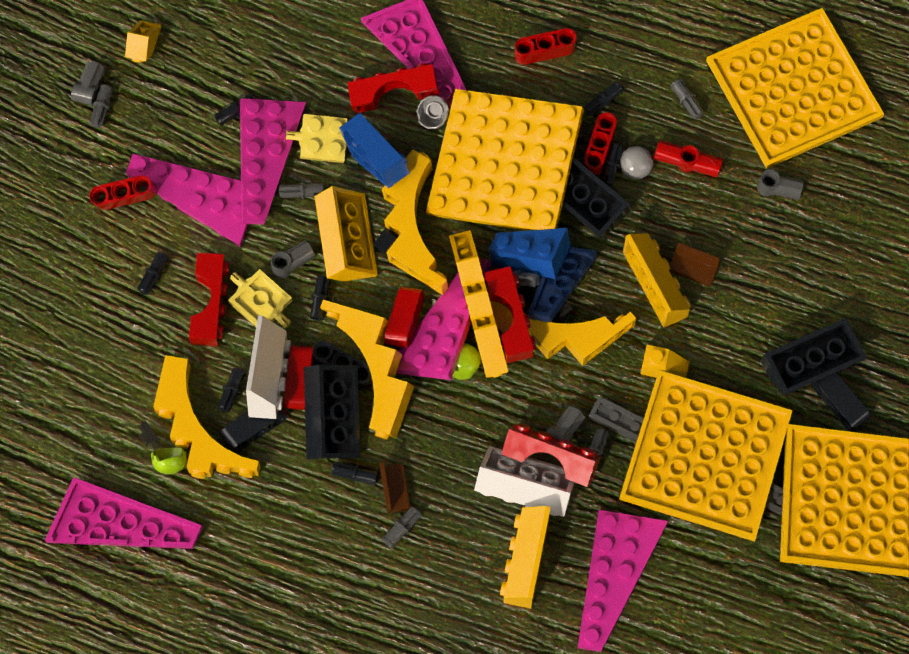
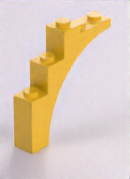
M165 355L153 407L156 414L162 418L171 419L172 416L174 417L170 434L172 443L176 447L183 449L191 446L187 469L192 474L191 476L199 479H205V476L212 477L214 469L223 474H229L230 471L237 472L240 476L252 478L253 475L259 476L261 469L259 461L242 457L224 448L211 438L200 425L193 412L189 397L190 364L188 359Z

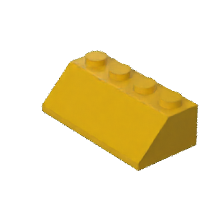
M331 186L316 195L315 202L327 278L338 281H350L377 276L378 272L365 194Z
M648 233L628 234L625 238L623 254L663 328L687 318L690 311L689 308H691L690 302L686 296H682L677 278H672L669 272L670 266L667 260L660 256V249L656 240H652Z
M522 507L521 515L516 514L514 528H518L516 537H511L509 550L513 551L512 559H507L505 573H509L507 582H502L500 595L504 596L503 603L531 609L551 507Z

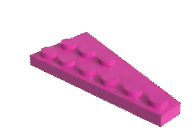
M405 0L362 17L361 22L408 69L416 68L417 65L423 63L433 64L437 74L440 97L446 100L449 109H451L455 89L466 90L424 1Z
M241 98L242 224L264 225L293 140H286V131L296 132L306 102Z
M136 154L132 155L126 172L128 178L141 175L147 176L156 184V194L163 200L169 201L182 212L201 224L212 228L217 234L226 237L241 248L248 224H242L240 180ZM145 183L142 186L148 189L149 183Z
M479 259L484 277V272L490 271L492 264L488 259ZM459 272L448 285V290L445 294H441L414 331L410 347H402L399 351L402 354V358L396 374L446 380L452 379L471 325V318Z
M73 477L45 542L194 549L203 527L200 524Z
M604 510L598 511L578 642L579 649L602 651L668 521Z

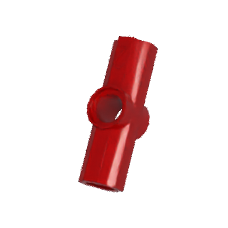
M659 140L654 155L655 160L678 166L684 172L695 171L716 178L723 158L700 152L694 146L687 145L682 147ZM684 157H691L693 161H686Z

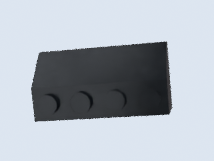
M573 157L562 206L601 238L617 227L631 211L630 203Z
M844 318L765 353L760 362L770 381L785 396L866 360L867 357L847 318Z
M314 365L304 367L306 459L360 458L357 366Z

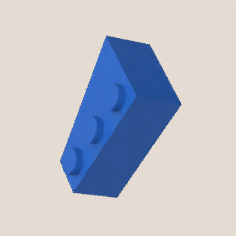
M361 113L339 127L353 159L387 188L392 187L409 174L406 166L408 161L402 153H398Z
M567 228L496 233L489 248L492 265L495 268L501 269L511 266L512 271L521 270L523 273H532L556 279L571 244Z

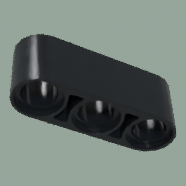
M320 341L314 345L313 356L317 365H338L341 362H347L350 366H357L358 374L366 373L368 375L364 380L358 379V389H367L372 385L371 372L366 363L329 342ZM321 351L329 352V355L325 358L318 356Z
M837 373L811 384L814 391L848 431L853 432L870 419V414L866 407Z
M283 407L282 410L277 411L276 419L249 417L247 412L227 425L220 432V435L230 450L236 453L280 425L287 419L288 414Z

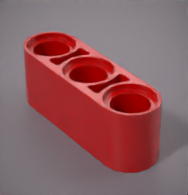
M564 28L520 38L515 43V60L519 64L527 65L568 56L575 51L576 34L572 29ZM568 40L571 43L565 44L562 41ZM542 45H548V46H550V47H549V48H542L541 46H542ZM526 49V50H528L529 52H527V53H522V52H520V50Z
M608 112L600 114L597 118L584 157V166L597 177L603 171L604 162L607 159L616 130V117ZM602 124H609L611 127H610V128H604V127H602L601 125H602ZM596 143H602V144H604L605 146H604V147H597L595 144H596ZM596 162L598 166L592 167L588 163Z
M141 175L96 186L90 191L89 198L99 209L109 210L150 200L156 195L157 187L147 176ZM145 183H149L148 189L144 192H141V186ZM127 189V194L124 197H119L120 191ZM106 194L105 200L98 202L99 196Z
M402 286L399 288L385 332L386 345L410 347L424 301L423 290Z
M290 346L284 398L285 409L305 410L304 367L313 366L312 346Z

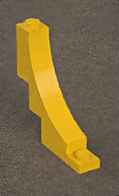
M412 150L406 157L408 161L406 166L409 174L392 187L387 188L384 186L382 188L384 199L395 205L384 220L385 226L399 235L386 253L390 263L444 295L448 290L446 277L441 272L435 271L437 269L436 260L422 241L416 220L418 199L422 187L433 170L431 159L423 152L418 153Z
M469 230L453 234L449 238L486 378L499 377L503 373H507L508 368L472 233Z
M323 300L320 308L327 313V317L338 320L336 326L354 340L369 366L374 388V406L369 428L375 431L374 436L385 440H388V437L397 438L414 386L406 381L395 378L402 354L395 349L383 346L389 321L377 315Z
M490 301L499 337L501 338V335L511 327L513 317L504 305ZM631 312L625 316L622 314L614 320L613 324L606 316L592 321L572 324L529 319L531 328H528L530 336L534 335L536 346L547 359L566 346L580 364L584 366L633 328L636 317Z

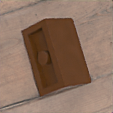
M678 243L669 272L710 287L718 269L720 258Z
M384 462L379 463L387 514L408 511L410 505L403 464L384 466Z

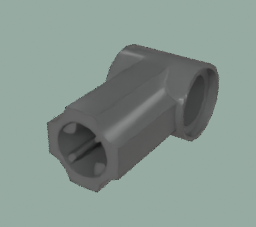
M95 61L87 62L79 82H75L72 88L71 100L93 106V102L97 99L98 87L104 75L105 67Z
M774 170L764 171L757 183V190L763 196L777 195L795 200L800 199L803 188V180L781 176ZM764 181H770L773 185H766Z
M304 240L285 252L275 253L271 258L273 275L279 279L287 278L293 270L314 259L315 254L312 247ZM278 263L286 264L283 268H279L276 265Z
M569 406L558 422L553 424L547 432L552 435V438L571 441L572 436L586 416L577 408Z

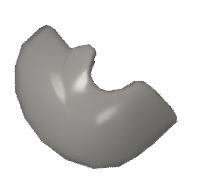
M437 95L427 96L422 99L416 110L418 122L427 129H438L445 125L450 113L446 100Z
M633 146L622 153L619 165L624 175L632 179H643L650 174L653 167V159L650 152L644 147Z

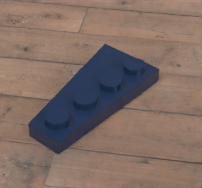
M570 247L556 279L541 277L528 311L529 319L551 322L598 257L597 251Z

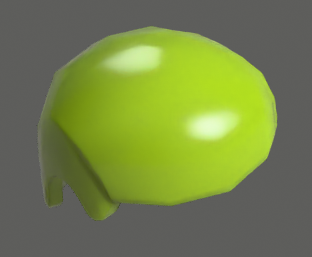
M464 343L452 377L458 380L470 379L479 369L481 356L474 346Z
M164 448L151 452L153 467L162 474H175L183 470L187 464V454L183 448Z

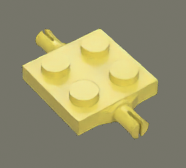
M304 114L300 132L287 130L286 140L299 141L300 159L344 163L347 144L339 127L347 122V118Z
M259 269L252 277L246 280L239 276L237 272L230 276V280L238 286V289L228 302L255 327L258 315L264 316L272 322L277 320L284 328L288 327L287 324L290 325L291 320L285 317L282 312L293 301L292 297Z

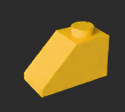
M140 20L127 34L125 57L132 58L135 62L147 61L153 54L161 24Z
M647 345L640 374L657 378L658 371L661 370L686 378L690 361L670 349Z

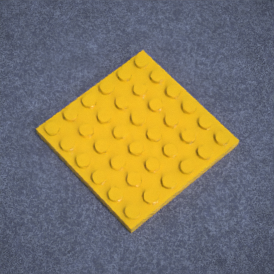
M823 8L710 55L706 59L766 169L882 119L884 116L882 109Z
M455 89L426 214L525 231L557 229L584 111L583 107Z
M659 370L619 500L755 541L792 410Z
M788 424L785 436L780 562L909 577V439Z

